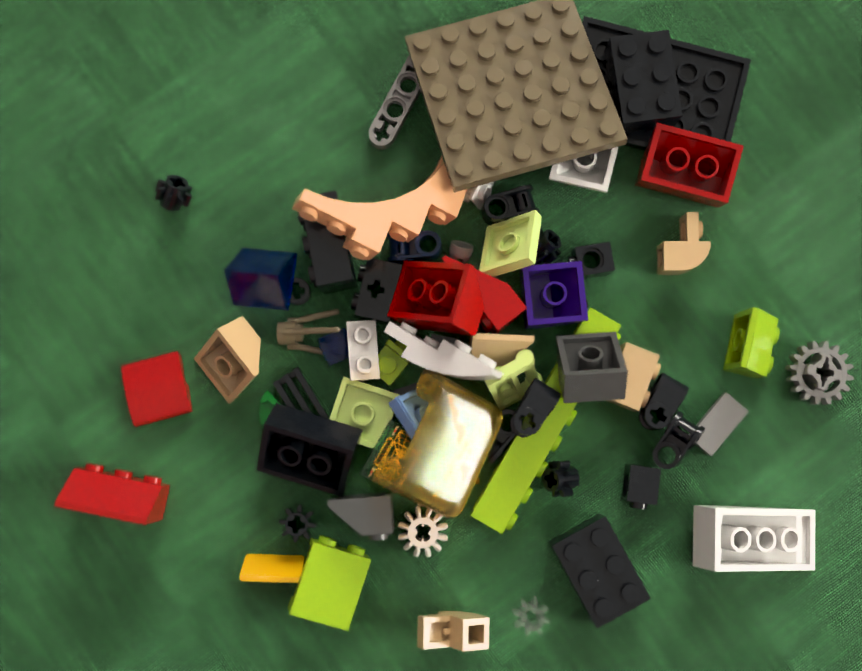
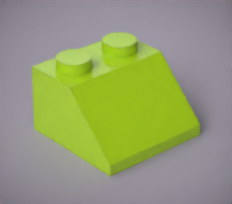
M756 307L734 314L722 371L756 379L767 377V373L771 372L774 364V357L771 356L773 345L777 343L780 335V329L777 327L779 319Z

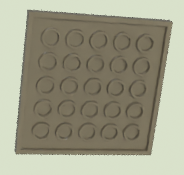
M537 0L405 36V44L454 192L623 146L627 143L628 138L573 0Z

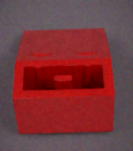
M446 255L441 258V263L463 264ZM475 269L484 303L479 326L486 334L490 331L492 334H498L519 318L527 307L508 283Z

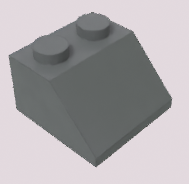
M616 332L556 336L558 376L563 403L625 399L628 370Z
M393 492L343 495V497L333 496L327 500L328 507L361 536L369 535L370 541L388 539L387 536L389 534H393L395 529Z

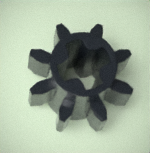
M169 175L166 181L158 180L155 188L157 192L155 199L159 200L160 205L164 209L180 211L182 205L189 206L192 199V187L188 186L185 178L179 175Z
M540 228L536 264L542 261L545 264H551L562 253L559 250L561 240L550 229L543 232Z
M569 460L549 462L550 469H547L542 477L544 487L552 492V497L574 495L572 488L579 486L580 480L578 470L570 466Z
M299 504L296 512L288 507L285 509L289 515L287 519L279 520V523L285 524L286 528L282 535H293L294 543L298 542L302 534L306 539H309L311 533L308 529L318 526V523L311 520V516L315 511L312 510L308 513L303 511V504ZM301 516L300 520L305 522V526L296 530L297 526L292 524V520Z

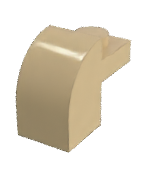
M686 212L679 218L680 241H663L657 246V275L684 274L700 265L706 259L710 251L711 241H699V238H702L703 223L699 221V212Z
M438 611V614L419 615L417 647L423 650L451 647L462 652L489 649V617L462 611Z

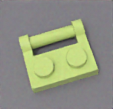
M528 349L520 350L515 360L508 364L495 367V369L504 373L501 379L484 380L500 411L520 401L535 378L544 383L542 375L536 371L534 366V355ZM524 372L526 375L525 381L520 384L517 375Z

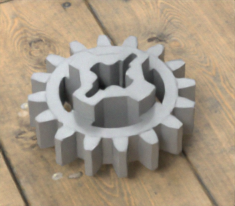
M816 341L807 343V347L805 345L797 347L799 355L791 354L789 356L790 360L794 363L793 365L785 366V369L791 371L792 376L785 379L787 382H794V386L790 389L791 392H801L799 400L806 401L810 398L811 405H819L820 401L823 405L831 404L832 399L834 401L842 399L840 391H850L849 386L845 383L846 381L854 380V377L848 375L847 370L854 368L853 364H845L844 361L849 355L847 353L839 355L840 346L834 345L829 348L828 341H822L819 344ZM814 354V356L811 357L810 362L808 364H804L805 360L810 355ZM816 370L822 372V377L820 374H816ZM835 382L834 385L828 390L829 384Z

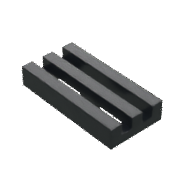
M298 367L289 374L284 375L281 379L273 382L286 406L297 409L283 387L285 383L289 386L303 411L313 414L292 380L297 377L320 416L329 418Z

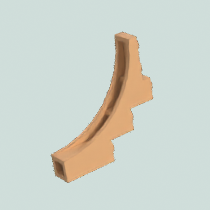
M441 156L432 174L420 187L398 198L376 203H350L330 199L304 189L296 198L292 209L299 212L303 219L311 222L317 221L327 226V230L331 233L346 236L342 247L349 250L353 257L360 260H371L380 253L387 233H390L391 238L394 240L408 243L420 234L426 216L431 222L444 226L457 218L467 189L458 192L453 191L443 157Z

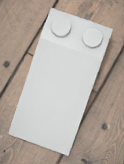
M694 505L693 566L715 572L815 570V510Z

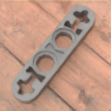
M410 56L406 59L368 132L372 146L376 149L385 150L392 146L421 93ZM410 79L417 86L413 92L406 93L401 90V83L404 80ZM392 104H399L403 108V113L399 117H391L387 113L388 107ZM385 121L388 122L389 126L386 130L388 139L382 138L381 141H377L375 133H381L385 127Z

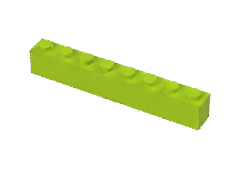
M590 307L587 310L588 321L579 322L572 334L616 332L619 341L621 334L618 331L622 325ZM556 362L545 384L561 393L558 364ZM561 395L556 406L535 434L528 437L515 435L471 509L470 516L500 534H503L505 529L511 530L518 518V515L515 513L520 502L525 504L533 491V488L529 486L535 476L537 478L542 476L548 465L544 461L550 450L555 452L563 439L559 434L564 425L569 427L575 419L578 411L574 408L577 403H563ZM528 416L524 417L522 421V430L528 427L532 428L529 424L530 418Z

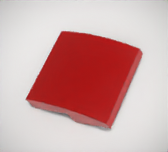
M178 351L121 366L126 400L132 423L135 427L193 412L190 389L184 376L182 355Z

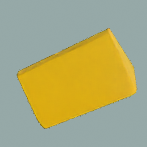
M247 554L244 558L239 580L245 582L298 583L305 564V557L303 555Z

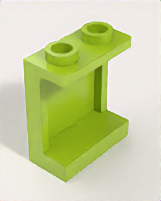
M320 535L319 539L311 538L309 542L310 549L295 594L291 596L287 607L289 615L348 631L371 563V558L365 554L366 549L353 544H348L347 548L336 545L337 540Z

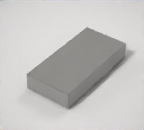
M723 392L696 424L698 427L703 426L706 428L696 446L708 456H713L749 411L727 392Z

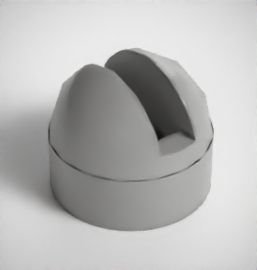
M453 240L450 244L449 256L455 260L457 258L461 259V263L464 264L472 256L474 247L470 243Z

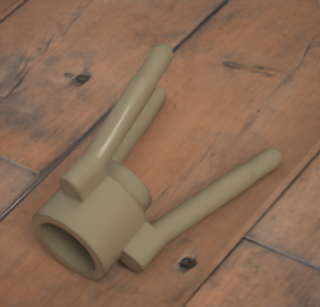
M339 309L327 310L297 318H287V321L278 322L276 332L278 344L287 345L288 350H301L332 356L333 352L330 350L298 342H303L304 334L338 333L340 328H304L303 324L300 323L337 315L340 312Z

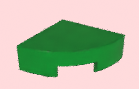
M268 390L262 396L259 405V422L262 428H264V423L275 404H281Z

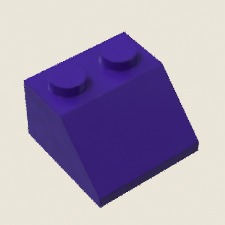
M582 261L531 265L520 269L521 299L527 307L523 313L525 329L555 327L588 321Z

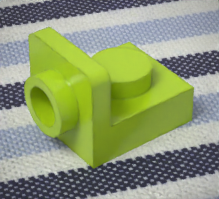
M388 339L384 348L379 352L378 358L380 378L391 386L409 365L410 361L401 357L407 346L398 340L394 343Z

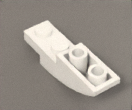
M389 321L384 330L385 333L407 346L401 356L402 358L428 370L466 380L501 379L504 374L495 369L497 362L483 354H480L479 358L470 354L472 348L457 339L454 344L444 339L439 343L427 335L422 339L416 335L418 329L402 321L401 325Z

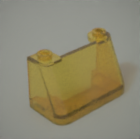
M424 368L416 386V393L421 399L429 402L409 447L403 459L396 456H389L383 459L378 465L371 481L418 506L444 517L453 518L462 512L501 427L503 413L500 408L440 373Z

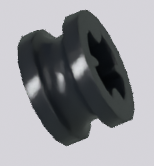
M292 278L284 285L283 293L287 301L299 306L308 302L311 296V289L303 279ZM299 284L300 288L305 290L304 295L300 294V299H295V296L290 294V289L294 290L293 286Z

